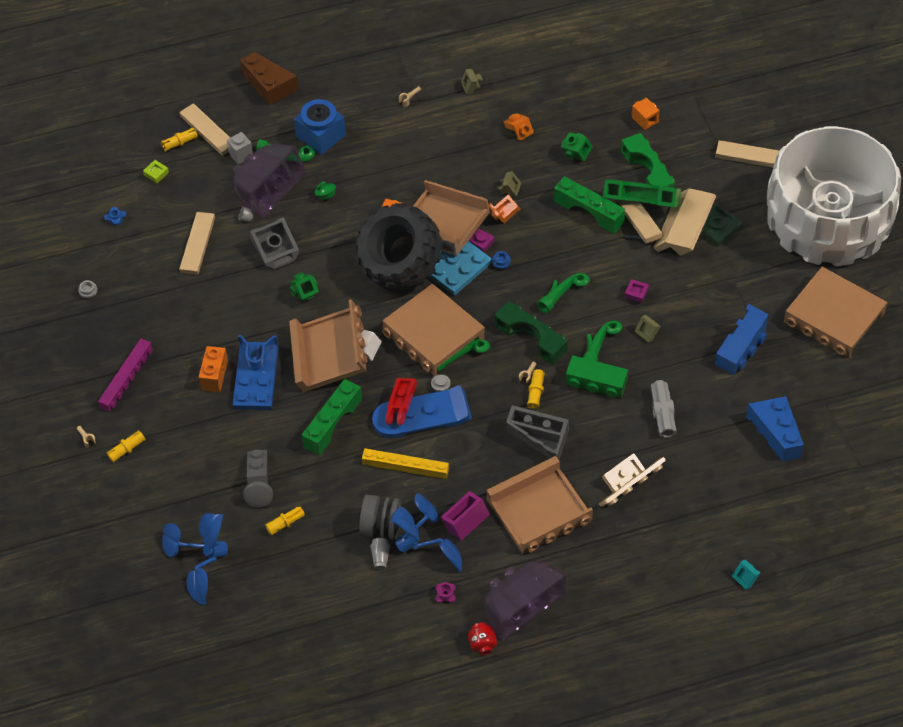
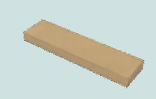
M194 103L180 112V117L222 156L229 152L227 139L230 137Z
M719 140L715 158L773 168L779 151Z
M614 199L619 206L625 208V216L645 243L662 238V232L640 202Z
M196 213L180 265V273L199 274L214 224L215 214Z

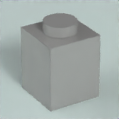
M242 132L227 139L229 154L237 164L253 157L251 142Z

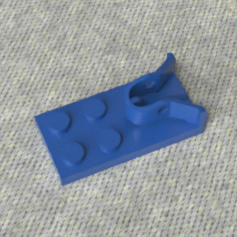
M238 335L240 347L233 409L272 410L279 348L277 336H272L267 342H247L242 335Z

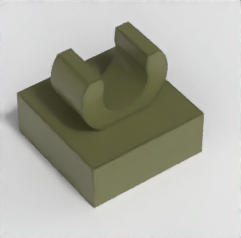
M466 69L461 80L466 94H473L474 89L480 88L478 82L483 81L481 75H475L472 69Z
M513 171L506 172L505 178L500 181L502 186L498 187V189L503 194L508 193L511 198L517 197L521 182Z
M647 315L641 317L634 332L647 342H651L658 333L660 325Z

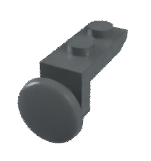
M267 450L247 452L248 485L244 489L243 496L246 503L255 508L267 506L273 498V490L268 485Z

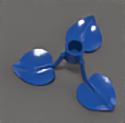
M417 493L415 495V503L424 514L421 521L415 525L412 515L403 507L398 508L392 515L391 522L399 525L405 531V533L395 539L397 547L404 553L412 547L416 550L422 546L440 543L441 550L457 568L458 573H460L462 570V557L457 547L449 539L443 540L440 538L418 543L420 539L418 528L428 518L433 523L437 522L438 513L430 501L422 494Z
M207 513L201 517L199 532L205 544L179 542L181 532L175 524H166L163 528L162 545L167 556H176L179 546L203 548L204 555L210 558L196 565L195 570L189 571L187 577V589L190 596L202 605L206 604L208 577L205 570L201 567L216 561V557H225L228 553L227 543L225 541H217L223 514Z

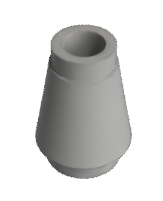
M385 538L373 539L370 548L374 568L378 570L386 569L390 544Z

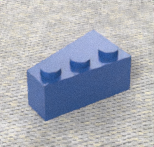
M750 304L746 307L747 311L744 319L737 321V329L732 335L729 334L716 353L715 365L733 375L739 369L742 370L745 367L749 356L753 357L757 346L763 344L767 338L765 333L769 314Z
M786 396L748 404L746 417L755 424L757 431L763 434L769 446L782 461L801 458L804 444Z

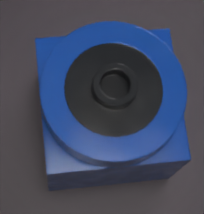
M317 99L306 103L301 109V113L294 118L296 137L302 142H306L307 145L312 146L320 155L346 136L344 116L337 112L335 106L327 100Z

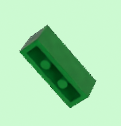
M573 355L566 372V385L585 389L592 393L605 394L612 398H622L628 380V369Z

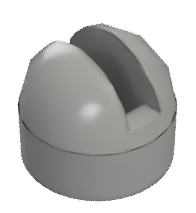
M242 207L239 213V220L250 222L253 219L252 210Z

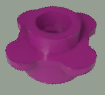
M447 582L436 585L437 596L435 600L439 603L442 601L454 602L456 599L454 595L455 585Z

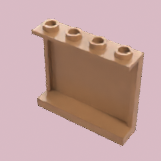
M425 180V191L413 206L426 213L437 225L443 243L440 251L457 256L490 213L488 200ZM405 235L400 237L402 239L413 242L412 235Z
M821 267L786 310L784 322L790 327L803 332L806 336L819 341L822 345L830 347L838 354L850 358L853 348L878 317L881 318L885 314L887 302L828 269Z
M431 284L383 320L382 331L387 338H391L396 343L398 348L405 350L412 360L419 362L425 371L436 376L438 366L474 339H484L485 327L436 286Z
M349 300L350 308L301 324L297 319L289 321L295 383L303 392L366 371L368 360L364 352V347H366L365 340L362 337L364 327L360 321L362 311L359 305L356 306L352 300Z
M556 456L487 490L488 503L522 554L533 552L539 546L551 543L557 537L563 534L567 535L573 529L585 526L592 520L593 509H587L560 470V461Z

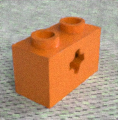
M206 347L199 374L202 391H221L228 363L225 348Z

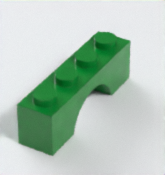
M639 133L622 140L621 152L628 163L643 165L651 172L646 178V184L667 187L675 186L674 178L668 174L666 166L660 162L656 151L651 149L647 138L645 139Z
M564 176L554 187V202L568 210L573 206L584 208L594 216L598 225L603 229L615 234L624 224L625 208L603 198Z
M605 179L603 198L679 207L681 188Z
M346 379L342 381L303 432V448L319 456L331 442L333 431L341 417L348 412L352 414L362 401L360 386Z

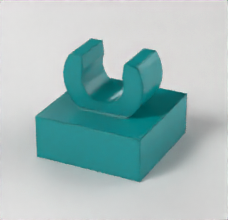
M743 560L736 568L732 577L747 590L752 587L760 572L748 561Z

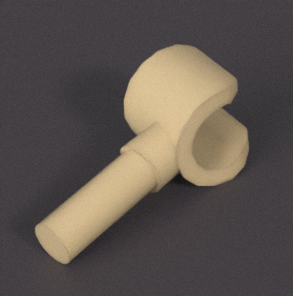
M418 86L408 94H400L399 103L402 102L403 107L409 106V99L419 92L421 88Z
M532 362L527 371L520 372V381L523 377H528L526 384H530V375L536 366V362Z
M81 426L77 427V430L83 436L86 448H89L88 440H92L96 444L93 434H87Z

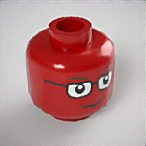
M483 622L471 627L468 639L472 651L480 653V655L492 653V650L497 645L493 627Z

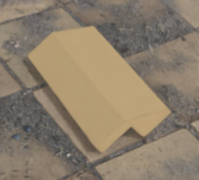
M690 188L682 191L679 207H671L661 229L662 238L656 240L653 248L660 252L671 247L680 256L693 251L716 195Z

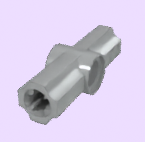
M659 380L651 384L653 416L657 420L659 436L671 438L676 435L673 400H670L667 382Z

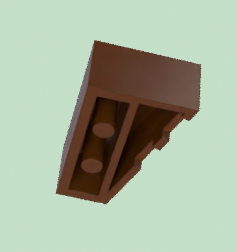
M256 52L240 59L242 74L269 105L299 90L295 74Z

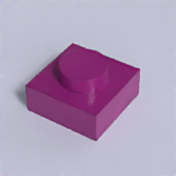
M478 229L469 239V242L482 252H485L494 242V236Z
M631 279L625 292V298L642 303L648 292L649 284Z

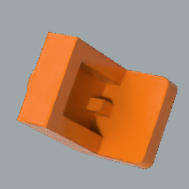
M516 113L504 121L507 129L515 131L518 140H523L534 132L529 117Z
M509 195L503 198L496 206H493L491 203L489 204L492 210L490 214L496 221L500 219L503 223H506L520 210L519 206Z

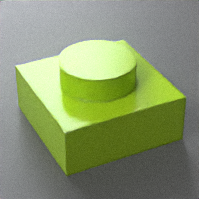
M154 160L143 170L144 176L158 183L169 173V169Z

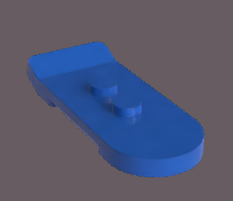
M456 386L449 390L412 397L403 425L397 424L398 413L396 412L392 425H388L385 422L389 402L378 406L372 417L373 427L379 435L385 438H399L410 433L460 425L471 419V412L465 391L461 386Z

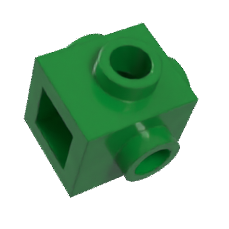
M569 132L563 140L561 148L567 158L585 161L592 149V145L584 135Z
M302 272L293 276L294 279L289 281L291 285L289 287L290 292L297 299L306 301L319 292L317 281L310 274Z

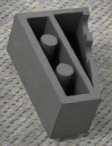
M512 405L506 421L507 432L551 459L556 456L560 460L569 432V420Z

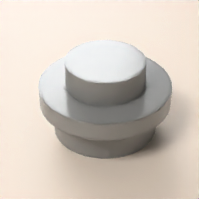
M89 280L83 281L78 289L80 296L83 298L95 296L97 293L96 284Z
M437 375L431 381V386L436 392L448 390L451 385L450 379L445 375Z

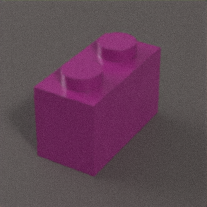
M469 491L441 518L448 532L462 541L490 514L483 499Z

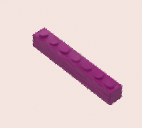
M140 338L98 400L101 409L110 412L112 408H115L118 399H121L124 390H127L130 381H133L141 365L146 362L147 356L152 353L151 342Z

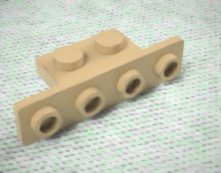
M631 454L601 476L613 493L598 503L600 507L606 504L609 507L618 501V495L622 493L624 496L633 490V484L637 482L639 485L648 478L647 474L652 471L654 474L663 467L661 464L666 459L662 457L645 469L635 454Z

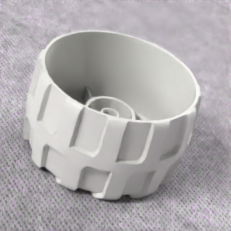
M826 126L802 132L796 135L786 146H783L776 156L767 191V222L771 231L775 230L781 239L780 245L789 253L794 251L802 255L803 259L809 263L820 265L822 262H829L834 266H845L853 264L855 259L869 258L880 249L881 243L888 238L896 218L901 186L900 169L896 166L892 153L887 147L864 132L838 126Z

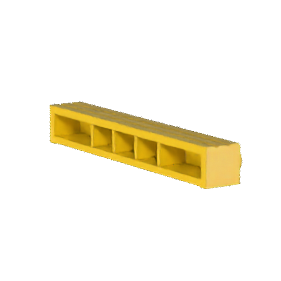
M364 449L362 464L446 480L449 472V463L371 449Z

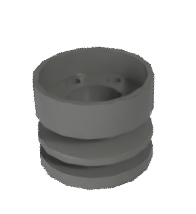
M365 495L360 516V536L374 538L377 531L380 530L381 538L386 539L389 533V540L395 541L400 526L391 522L393 513L401 507V499L395 498L391 507L390 497L386 498L382 506L380 496Z

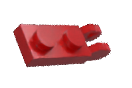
M397 378L387 406L385 422L388 425H392L395 412L398 413L397 424H404L406 413H408L417 385L416 379Z

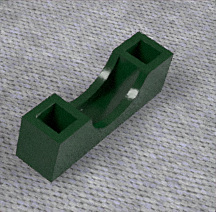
M508 301L494 315L495 326L507 335L527 333L534 336L539 342L538 356L552 366L567 352L568 340L563 335L557 334L547 324L538 321L534 315L526 313L519 305Z

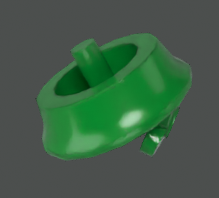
M324 181L316 187L314 193L319 199H329L335 195L336 186L331 183L326 184Z

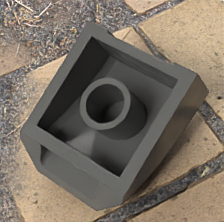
M284 217L261 228L251 230L249 233L264 264L270 268L277 269L294 262L299 254V249Z

